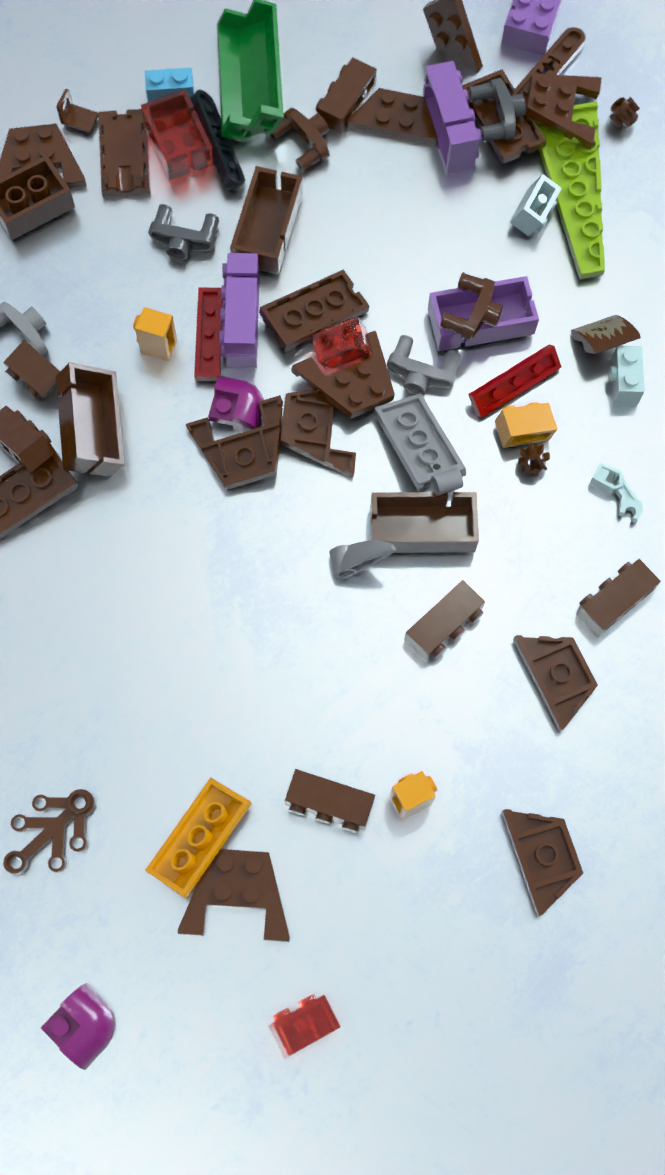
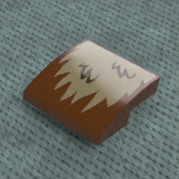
M616 314L571 330L573 340L583 342L585 352L597 354L641 338L638 330L628 320Z

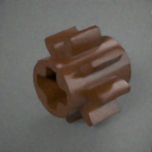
M621 97L612 104L610 108L612 114L609 117L618 128L622 125L630 127L637 121L639 117L637 111L640 107L632 97H629L627 100Z
M530 442V446L526 449H520L522 457L518 458V466L524 465L525 474L529 472L535 473L538 476L542 469L548 470V463L546 461L550 460V453H544V444L538 446Z

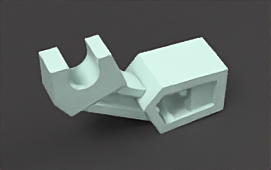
M600 462L589 485L609 496L617 494L620 499L618 515L623 517L625 511L630 510L634 514L631 522L636 524L643 511L642 501L637 499L623 478V471ZM608 477L610 479H613V481H616V486H614L613 483L605 481L606 478Z

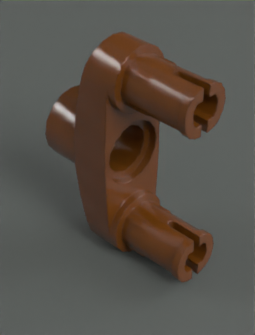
M290 108L283 113L284 118L275 133L270 134L274 140H277V138L292 129L307 143L311 149L295 160L298 168L303 173L318 161L322 162L330 156L328 147L322 137L329 132V127L324 118L318 113L308 119L298 110Z
M462 272L457 288L478 294L477 302L470 318L467 317V319L445 312L440 327L461 334V337L472 340L476 336L483 323L496 327L503 305L491 301L495 281L488 278L481 279Z

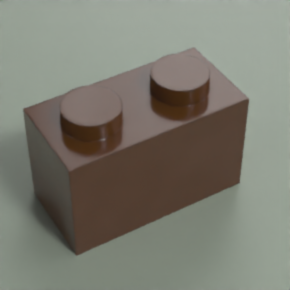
M25 340L3 362L7 367L5 372L16 382L21 379L27 385L25 390L36 399L40 396L45 400L57 387L56 375L60 370Z

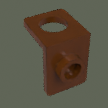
M64 90L56 105L60 123L90 133L98 119V112L74 105L70 90ZM65 100H66V106H65V109L63 110V105H64V102H65Z

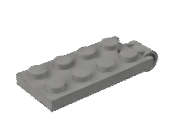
M421 393L375 407L374 415L418 492L423 491L424 486L428 484L432 485V489L437 496L463 488V477L467 473L466 467Z

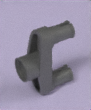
M501 78L490 80L489 83L470 86L469 96L471 102L492 98L495 101L501 122L481 127L482 142L502 138L504 140L515 138V118L525 116L526 114L523 95L511 96Z
M166 204L159 205L155 220L150 224L148 234L154 241L167 246L166 253L169 257L176 260H185L189 251L206 252L214 248L216 241L215 233L219 224V217L212 213L206 214L201 231L169 225L173 209Z

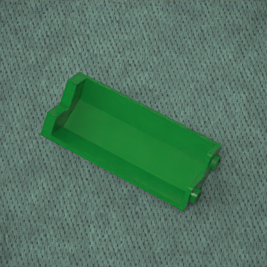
M253 0L247 14L226 8L217 22L222 137L242 142L252 140L253 135L262 132L265 135L275 133L284 118L277 5L265 0Z

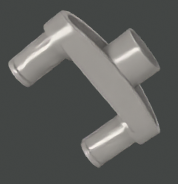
M7 302L1 303L0 328L6 323H12L25 337L27 343L42 356L48 352L47 347L37 333L46 325L42 316L32 306L22 314Z
M401 335L394 352L389 356L387 366L391 371L406 379L403 385L405 390L415 395L419 393L423 395L427 386L442 389L451 388L456 379L455 372L461 359V354L454 350H448L442 367L438 368L408 358L414 340L408 335Z

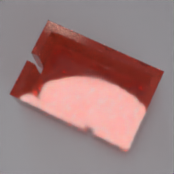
M186 89L141 104L143 122L169 180L188 174L190 168L193 171H197L214 165L213 148L196 111H194Z

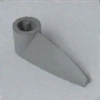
M367 540L350 545L336 546L329 551L334 576L336 578H346L355 575L395 552L396 548L392 543L378 540Z

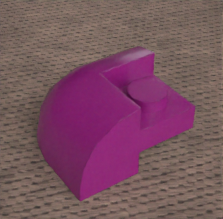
M219 376L214 387V397L208 415L209 421L232 425L235 431L240 432L261 427L263 418L259 401L264 400L262 393L255 385L247 381Z
M85 983L73 991L60 1004L58 1010L41 1026V1029L71 1062L80 1069L86 1070L104 1051L113 1038V1012L107 1003Z

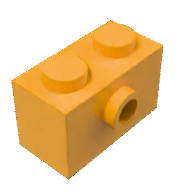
M143 307L141 314L136 316L133 324L140 352L169 361L178 341L173 315Z
M531 402L519 407L509 405L504 407L494 420L503 448L530 444V442L549 441L558 430L549 402Z
M423 770L415 775L410 773L398 780L399 783L391 788L389 796L402 820L431 806L436 797L434 792L437 791L433 779L430 775L426 777Z

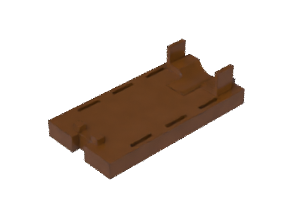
M503 69L462 85L463 90L466 89L468 93L469 109H473L480 127L501 123L495 101L492 98L471 102L469 87L489 83L490 80L501 78L510 95H517ZM527 115L515 118V138L489 141L502 164L519 158L522 151L529 154L546 145V139L535 121Z
M131 109L127 110L126 114H118L117 110L98 112L101 192L103 198L150 195L146 110Z
M343 269L261 306L259 314L262 316L265 325L273 329L277 342L284 348L286 353L295 349L298 344L367 313L370 306L360 292L355 293L353 291L354 283Z
M51 443L49 445L55 454L31 473L18 463L0 476V539L62 497H67L79 487L69 471L63 470L62 459Z

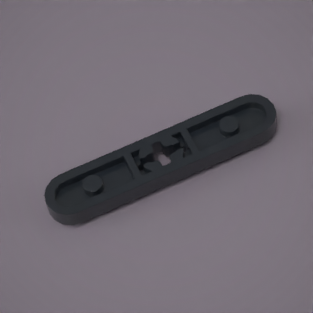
M197 90L191 97V103L199 121V126L203 131L223 185L229 190L237 191L245 184V176L230 139L222 137L221 117L213 98L207 92Z

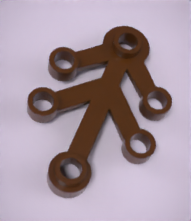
M77 789L71 792L68 797L35 796L32 806L39 813H44L49 808L65 810L58 817H25L22 814L15 815L11 820V827L15 831L22 833L27 829L44 830L21 851H11L5 856L3 860L5 870L13 875L22 874L28 867V860L52 839V852L48 860V867L55 873L64 871L67 865L63 857L65 825L74 818L73 837L69 841V846L77 853L85 851L88 846L87 839L84 837L85 817L93 811L95 805L92 794L87 790ZM40 799L46 800V805L43 808H37V802ZM84 799L86 801L85 806L81 809L77 808V801ZM18 819H24L25 821L22 828H16V821ZM82 839V847L78 849L75 848V840ZM18 858L21 859L22 865L14 869L13 861ZM55 859L62 860V865L58 869L53 868V861Z

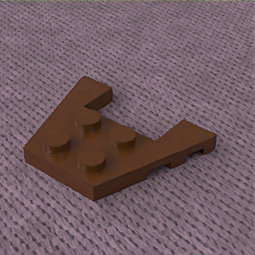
M533 74L529 84L525 115L550 129L553 126L564 132V137L570 140L574 137L583 142L582 147L590 150L594 143L595 127L572 121L575 94L597 100L600 94L602 78Z
M57 123L9 129L0 157V178L47 155L55 168H62L63 180L69 188L87 186L85 177Z
M375 330L356 338L355 345L365 360L324 376L313 358L310 357L293 364L291 372L296 377L301 376L306 380L310 388L313 390L317 389L324 394L329 403L350 419L393 401L395 396L394 389Z
M317 389L286 393L280 444L353 478L355 474L356 452L330 448L334 406Z
M281 395L259 401L264 426L215 441L211 424L207 417L186 424V428L227 489L277 475L283 411Z
M220 849L199 879L178 927L177 934L204 936L207 906L266 910L264 940L290 942L269 852Z

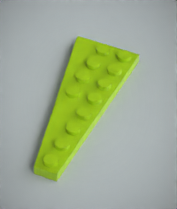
M597 101L574 105L572 121L595 127L594 143L590 150L582 147L583 142L573 137L570 140L564 137V132L554 126L550 129L534 120L546 139L545 147L539 149L547 178L562 188L555 201H557L556 206L579 279L601 276L605 271Z

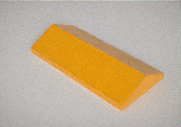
M210 777L145 871L182 897L187 898L252 802Z

